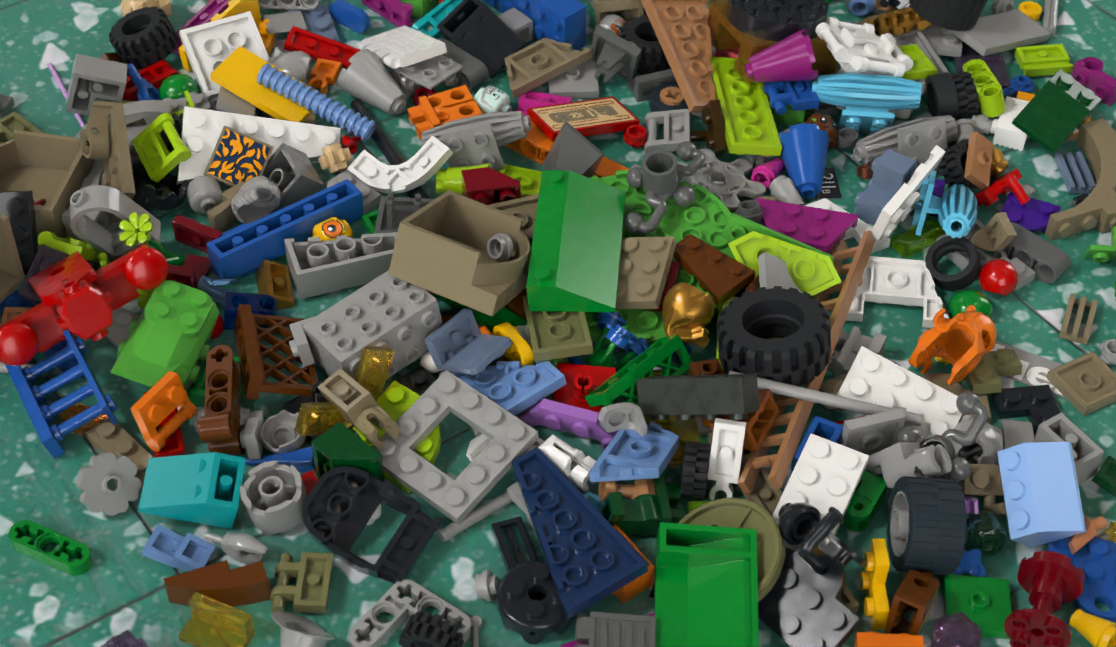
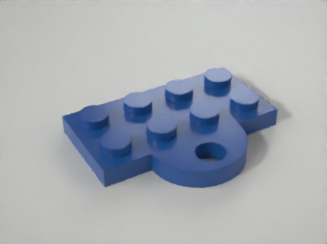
M1072 536L1049 542L1046 551L1066 555L1071 558V565L1077 570L1080 566L1085 573L1082 594L1072 601L1075 608L1116 623V543L1094 537L1072 555L1068 545ZM1094 604H1105L1110 611H1101Z

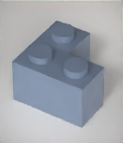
M887 149L881 157L877 156L871 166L873 177L868 187L864 191L861 190L855 199V205H857L856 215H859L858 218L875 225L882 209L904 183L907 184L912 178L916 161L890 149Z

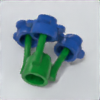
M600 312V314L596 315L598 320L597 326L603 331L593 350V354L587 359L589 361L587 365L616 368L617 372L650 345L644 338L640 337L638 339L627 330L628 328L625 326L626 321L621 318L622 316L618 312ZM606 338L612 341L607 349L601 350ZM615 347L626 348L628 355L615 364L616 357L612 354Z

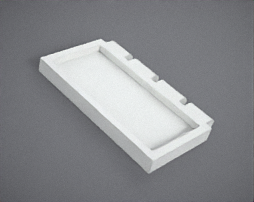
M405 25L363 39L356 44L357 49H369L375 52L383 64L393 69L404 68L447 53L444 42Z

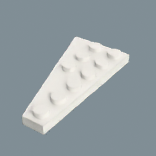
M184 107L181 140L184 145L188 146L192 155L187 161L178 164L177 184H183L185 180L191 181L196 177L205 176L203 175L224 125L273 146L274 148L269 159L282 143L306 153L309 160L318 159L323 155V148L340 143L341 128Z

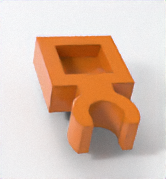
M318 58L310 72L308 86L313 87V89L321 88V94H326L328 92L327 84L335 85L342 70V63Z

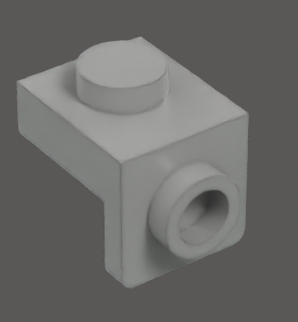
M316 316L289 324L294 340L289 341L294 358L300 356L303 367L315 364L302 325Z

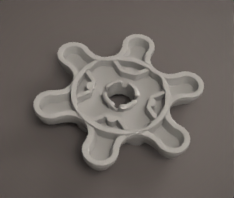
M699 149L705 155L706 160L694 175L682 179L693 186L699 184L722 201L731 213L736 212L740 200L737 197L745 196L756 199L762 197L766 191V187L762 183L751 181L745 177L753 168L750 160L738 158L733 162L726 163L718 160L715 153L709 149ZM677 162L678 164H681V165H684V166H687V165H688V164H685V163H683V162Z

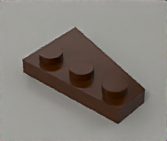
M692 234L676 244L673 257L677 262H680L689 275H694L697 278L699 286L704 292L708 291L712 295L713 302L717 307L751 283L755 278L754 270Z

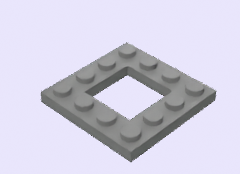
M446 370L396 421L399 427L397 438H392L386 432L381 439L387 447L377 449L382 455L383 471L459 525L510 470L512 461L522 456L539 436L538 431ZM450 412L491 439L488 445L455 480L414 452L415 448Z

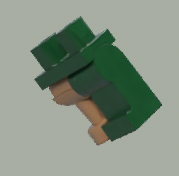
M661 474L659 478L637 479L633 484H617L616 481L599 483V500L605 502L601 515L611 526L617 525L625 535L647 536L654 534V537H656L660 522L678 523L685 517L684 509L670 508V505L677 506L681 493L679 485L665 484L664 474Z

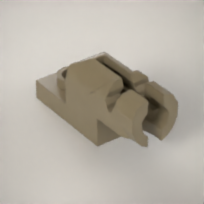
M341 368L317 387L321 394L337 407L343 418L353 425L375 447L380 449L387 447L385 442L377 436L378 431L375 426L380 430L384 428L394 439L399 435V427L396 422L377 405L370 392Z

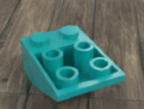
M217 452L149 458L138 512L232 529L239 505L240 487L242 485L246 458Z

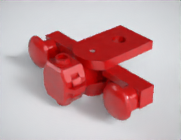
M144 243L95 272L92 266L76 251L30 277L27 281L42 303L0 326V361L10 366L24 365L34 358L38 350L40 353H43L65 340L66 337L63 334L65 330H69L72 335L75 334L84 340L92 338L93 341L104 338L109 333L107 328L112 326L113 311L139 297L137 289L152 290L164 282L168 274V262L165 256L157 249L150 248Z

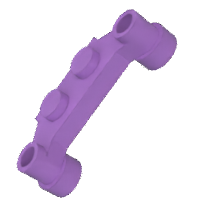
M544 398L518 415V419L532 428L536 425H543L551 430H562L573 433L578 437L596 439L601 442L602 450L606 449L618 432L607 433L599 423L598 412Z

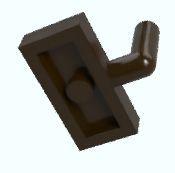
M710 100L702 110V121L704 125L707 124L708 130L690 132L691 142L706 140L707 149H711L715 156H722L727 150L720 100Z

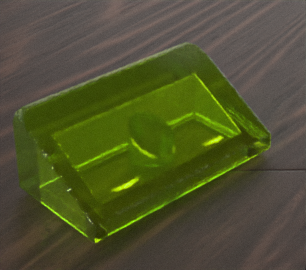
M928 220L924 222L921 236L915 235V226L890 238V246L903 258H906L932 246L936 238L944 235L945 232L939 222Z

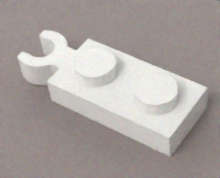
M715 419L707 479L716 482L711 486L709 492L710 500L714 501L716 492L719 490L727 494L726 498L733 497L734 490L730 483L738 484L747 422Z

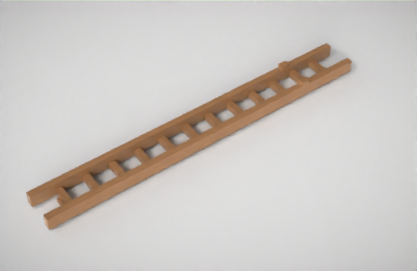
M870 230L863 232L860 243L856 247L848 248L844 239L834 244L830 253L834 257L832 263L839 276L847 274L846 279L813 296L826 310L833 309L830 316L831 357L856 291L863 284L862 276L876 241ZM854 257L852 263L842 265L844 259ZM840 292L838 298L828 300L831 293ZM828 365L818 377L815 376L812 382L807 385L804 384L803 388L819 391ZM773 394L779 413L758 451H750L738 481V485L744 494L752 493L761 468L772 466L768 476L771 484L775 489L782 488L814 402ZM796 404L794 412L783 414L786 406ZM789 424L786 433L774 435L778 426ZM781 445L777 454L766 456L769 447Z

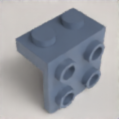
M465 308L424 340L437 369L470 375L482 373L488 364L504 355L505 350L512 345L509 337L481 334L472 310Z

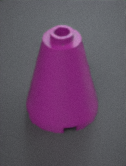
M806 30L798 31L749 57V63L745 64L748 79L753 78L754 82L817 79L818 72L817 70H812L811 66L816 60L808 35H805Z

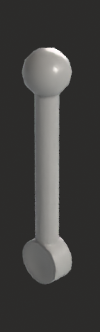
M472 616L470 621L473 647H479V629L482 627V619L479 616Z

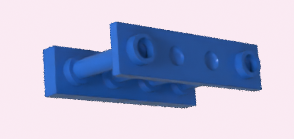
M69 330L63 332L69 346L34 366L22 368L21 365L10 366L5 364L42 444L54 459L65 453L60 443L64 440L63 436L103 413L107 415L113 425L119 422L113 412L118 409L117 405L109 393L104 394L84 355L88 352L87 347L80 337L74 339ZM76 357L79 364L39 387L32 385L36 381V377L68 359ZM85 375L88 384L49 406L46 404L42 405L41 402L45 401L44 397ZM95 394L98 400L97 404L58 426L51 424V421L55 420L54 416Z

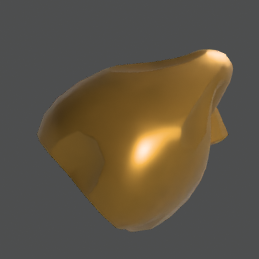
M684 282L676 284L669 289L663 302V327L666 337L679 335L683 343H693L705 348L710 340L708 338V329L705 326L710 323L714 314L712 297Z

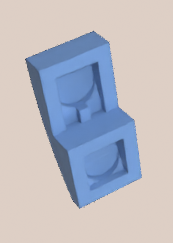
M158 524L143 547L142 555L177 569L191 571L205 567L216 546L189 532L183 537Z

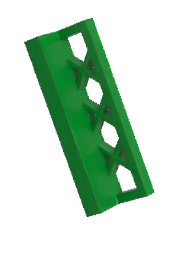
M679 335L659 338L585 396V399L590 407L614 404L612 401L617 397L625 398L624 402L632 403L634 401L633 404L639 406L638 397L633 395L637 379L644 378V375L645 378L653 376L654 367L662 368L661 376H679L689 369L690 363L693 361ZM675 351L682 362L678 367L671 366L672 353Z

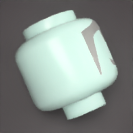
M490 85L486 88H480L474 97L482 114L511 112L512 110L509 95Z

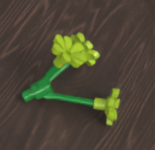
M133 212L129 216L130 222L126 220L120 222L119 228L125 232L119 235V239L126 243L127 246L135 247L138 242L142 244L148 243L165 256L168 264L175 266L183 265L186 259L185 256H177L166 251L151 238L149 233L153 231L154 227L150 222L151 218L148 214L144 213L139 217L136 212ZM106 253L97 255L100 269L110 263L107 260ZM137 289L140 296L135 299H140L137 303L140 308H145L154 289Z

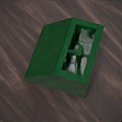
M338 422L312 441L315 471L319 479L331 469L348 466L368 472L370 477L380 481L384 480L382 455L375 446H369L354 429L347 428L343 423Z

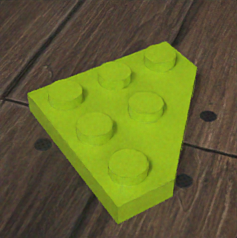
M751 231L728 243L735 259L755 271V278L759 275L758 256L766 252L785 261L788 273L795 285L802 292L805 291L812 296L842 282L830 257L755 231Z

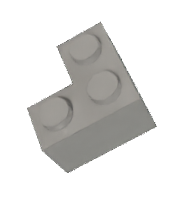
M76 54L67 91L65 111L89 116L95 98L122 102L127 80V64Z
M1059 413L1038 426L1034 439L1035 442L1071 443L1078 485L1095 476L1104 451L1064 414Z

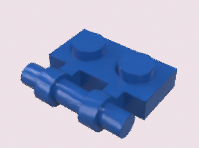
M810 80L762 82L764 93L770 97L769 103L772 109L776 110L779 115L786 113V105H791L794 111L814 109L819 106V98L816 92L812 91Z

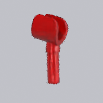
M344 135L341 139V142L344 144L342 148L349 147L350 153L353 155L358 149L357 143L361 140V137L353 136L351 138L348 135Z

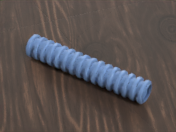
M269 63L260 69L257 83L260 85L264 84V87L267 89L271 88L272 92L278 91V95H285V99H292V102L295 104L298 102L299 106H305L307 111L313 110V114H319L322 119L326 117V121H333V125H340L342 130L347 129L348 133H354V136L357 138L361 137L362 141L368 140L374 132L376 126L374 120L368 121V117H361V113H355L354 109L348 110L346 105L341 106L339 101L334 102L333 98H327V95L324 93L320 94L319 90L313 91V87H306V83H299L298 79H292V76L289 74L286 76L284 71L279 72L278 68H272Z

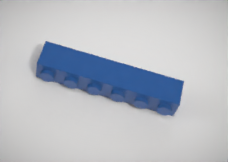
M346 179L206 243L210 268L220 279H234L259 267L264 259L272 261L285 255L284 239L294 238L295 242H308V237H312L314 225L326 219L337 217L351 224L361 219V215H364L362 192Z

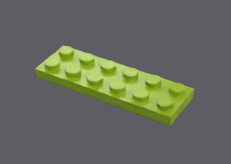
M711 57L710 61L713 64L712 82L715 83L716 100H720L725 139L729 153L737 155L780 156L782 145L767 95L763 91V83H746L734 69L735 60L738 58Z

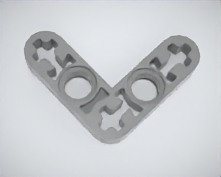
M402 580V582H396L352 627L349 632L350 647H381L407 618H410L413 613L422 612L427 607L437 608L440 611V619L444 621L447 616V619L451 621V626L456 625L458 627L461 625L462 630L459 629L458 632L463 634L462 639L464 643L471 636V621L464 612L416 582ZM384 612L394 616L387 623H381L376 620L377 616ZM368 636H370L369 642L366 640H363L361 643L358 642V638L366 639Z

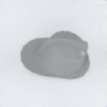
M276 611L271 615L273 620L281 626L280 647H326L328 640L335 639L334 636L327 634L313 621L302 616L283 611Z

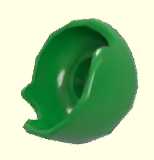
M174 74L167 77L159 89L161 100L165 98L185 97L184 91L187 90L189 93L196 92L200 94V91L192 77L187 74Z
M966 289L955 293L950 298L948 313L949 315L952 314V317L958 313H964L969 305H973L976 307V312H981L991 318V302L987 296L978 290Z

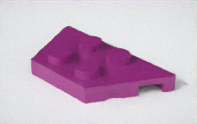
M756 198L755 200L760 203V207L763 209L761 219L763 226L825 253L829 252L835 243L845 237V233L850 227L855 228L858 223L859 215L761 198Z

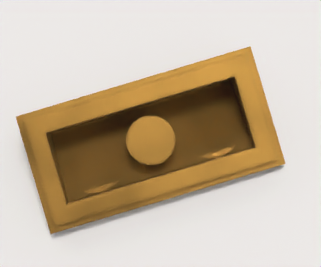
M264 259L256 271L260 310L271 311L293 308L294 298L289 266Z

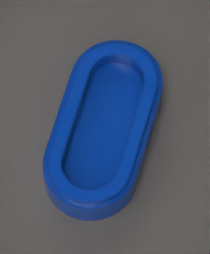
M336 0L329 5L330 15L337 23L357 33H363L370 27V19L362 9L343 0Z

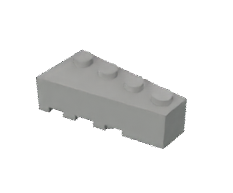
M398 232L362 234L361 239H352L347 237V235L336 236V240L320 241L319 237H308V242H295L294 238L284 239L287 263L300 299L364 285L388 271Z

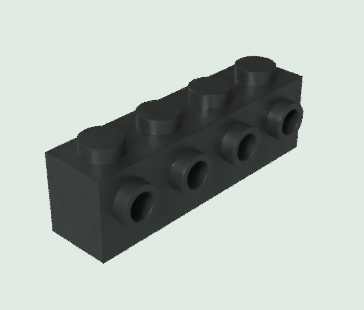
M757 374L651 376L637 379L638 404L644 415H651V420L669 419V415H677V420L695 419V415H703V420H715L716 418L721 419V414H729L730 420L747 419L748 413L759 411Z

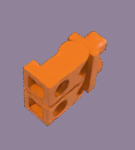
M466 85L433 94L428 98L426 96L419 97V105L407 109L408 119L411 125H415L416 134L420 141L422 140V133L453 120L482 114Z

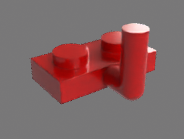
M1016 168L992 182L988 188L982 189L975 194L977 207L982 204L988 207L999 200V193L1003 196L1010 191L1014 193L1021 205L1028 202L1030 198L1018 181L1022 178L1019 170Z

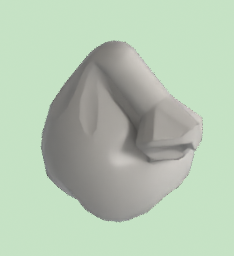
M275 47L272 57L267 62L308 85L311 72V57L303 51L284 53L278 47Z
M971 415L961 416V422L954 429L965 434L974 417ZM986 422L975 442L969 446H963L960 450L962 458L966 459L969 464L996 465L999 461L997 451L1003 450V433L999 428Z

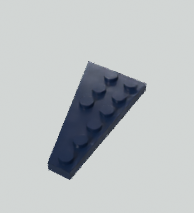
M538 447L512 461L516 480L567 620L648 572L647 563Z

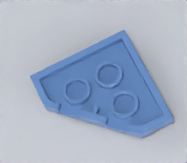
M497 361L496 365H487L486 369L478 375L451 372L514 416L567 384L565 376L549 361H538L536 365H521L520 361Z

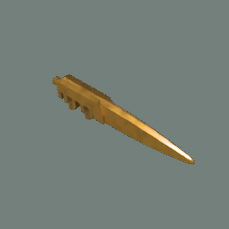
M912 6L873 15L863 19V22L856 23L859 25L864 23L873 24L876 36L886 33L900 36L903 32L906 34L911 33L910 28H915L919 31L932 26L931 23L920 17L912 9Z

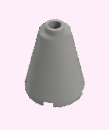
M364 49L348 60L352 64L347 70L343 67L338 77V86L342 91L389 115L399 114L405 109L407 104L405 93L375 52Z

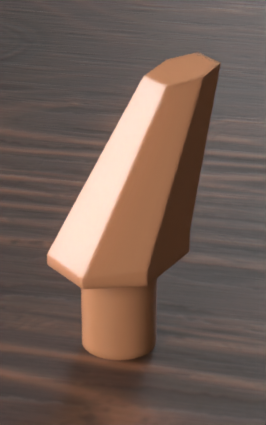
M1088 516L1084 517L1086 532L1072 536L1068 544L1072 555L1097 536L1098 530L1107 527V522L1103 516L1090 519Z

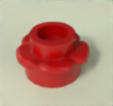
M641 125L629 126L623 135L625 143L633 148L645 145L647 131Z

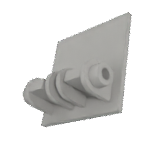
M438 55L407 67H399L393 70L431 90L441 82L448 87L455 86L458 82L456 73L463 69V66L443 55Z

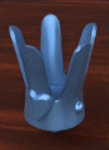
M202 276L197 284V289L204 291L213 300L230 308V305L224 301L226 297H236V293L217 285L235 283L237 279H212Z

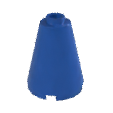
M809 123L790 126V131L783 134V131L779 134L782 145L781 157L789 178L794 182L800 196L810 199L819 194L822 188L829 147V135L826 130L825 132L820 130L819 125Z

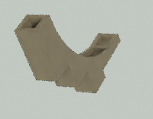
M1103 118L1082 123L1076 140V144L1090 162L1096 186L1074 208L1050 215L1045 235L1050 241L1062 237L1065 238L1082 231H1088L1092 228H1097L1101 234L1111 232V229L1116 226V131Z

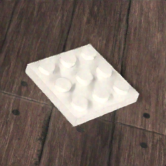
M251 11L179 31V36L202 93L205 92L208 100L218 97L221 88L220 85L210 80L211 73L239 46L265 61L270 59Z

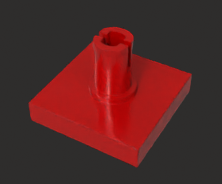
M557 363V369L565 376L567 384L554 392L553 401L599 413L604 406L590 407L585 396L615 374L616 368Z

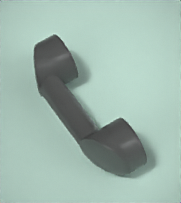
M819 102L818 108L812 109V114L821 113L832 117L833 105ZM835 122L839 132L837 146L840 148L855 146L858 141V132L853 128L841 129Z

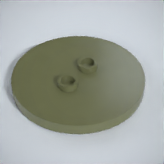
M740 498L717 499L695 508L678 522L679 524L756 529L758 602L775 585L784 564L785 543L778 524L760 505Z

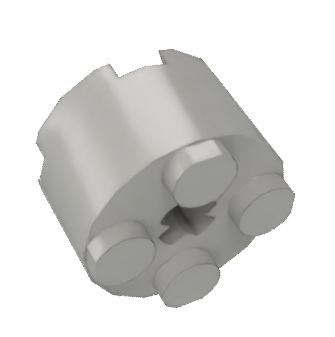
M273 460L261 463L248 472L249 478L245 481L244 486L241 485L240 494L247 514L256 528L260 529L263 534L272 536L276 533L289 531L298 524L304 523L302 508L308 493L300 473L293 465L289 467Z

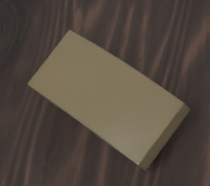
M243 181L221 194L222 203L207 212L209 227L225 232L238 220L232 211L231 201L244 184Z

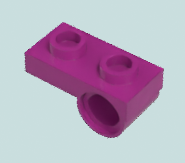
M1086 57L1077 61L1073 68L1072 77L1084 87L1092 90L1096 96L1102 99L1101 102L1108 106L1115 103L1116 79L1102 72L1104 63L1095 57Z

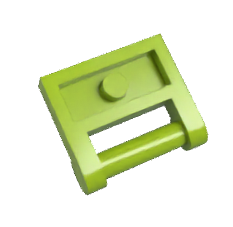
M170 113L159 115L131 141L150 179L155 182H159L180 162L187 161L192 155L188 146L183 144L174 127V119ZM163 130L174 148L171 153H169L160 135V132Z
M48 231L41 232L38 236V244L43 248L67 255L78 251L85 260L98 262L97 255H100L101 252L85 241L72 237H57L54 233Z

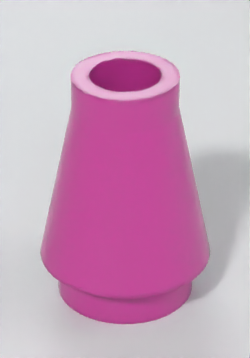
M773 158L771 161L757 166L752 172L751 181L762 183L766 190H768L771 182L779 177L780 173L784 170V163L778 158Z

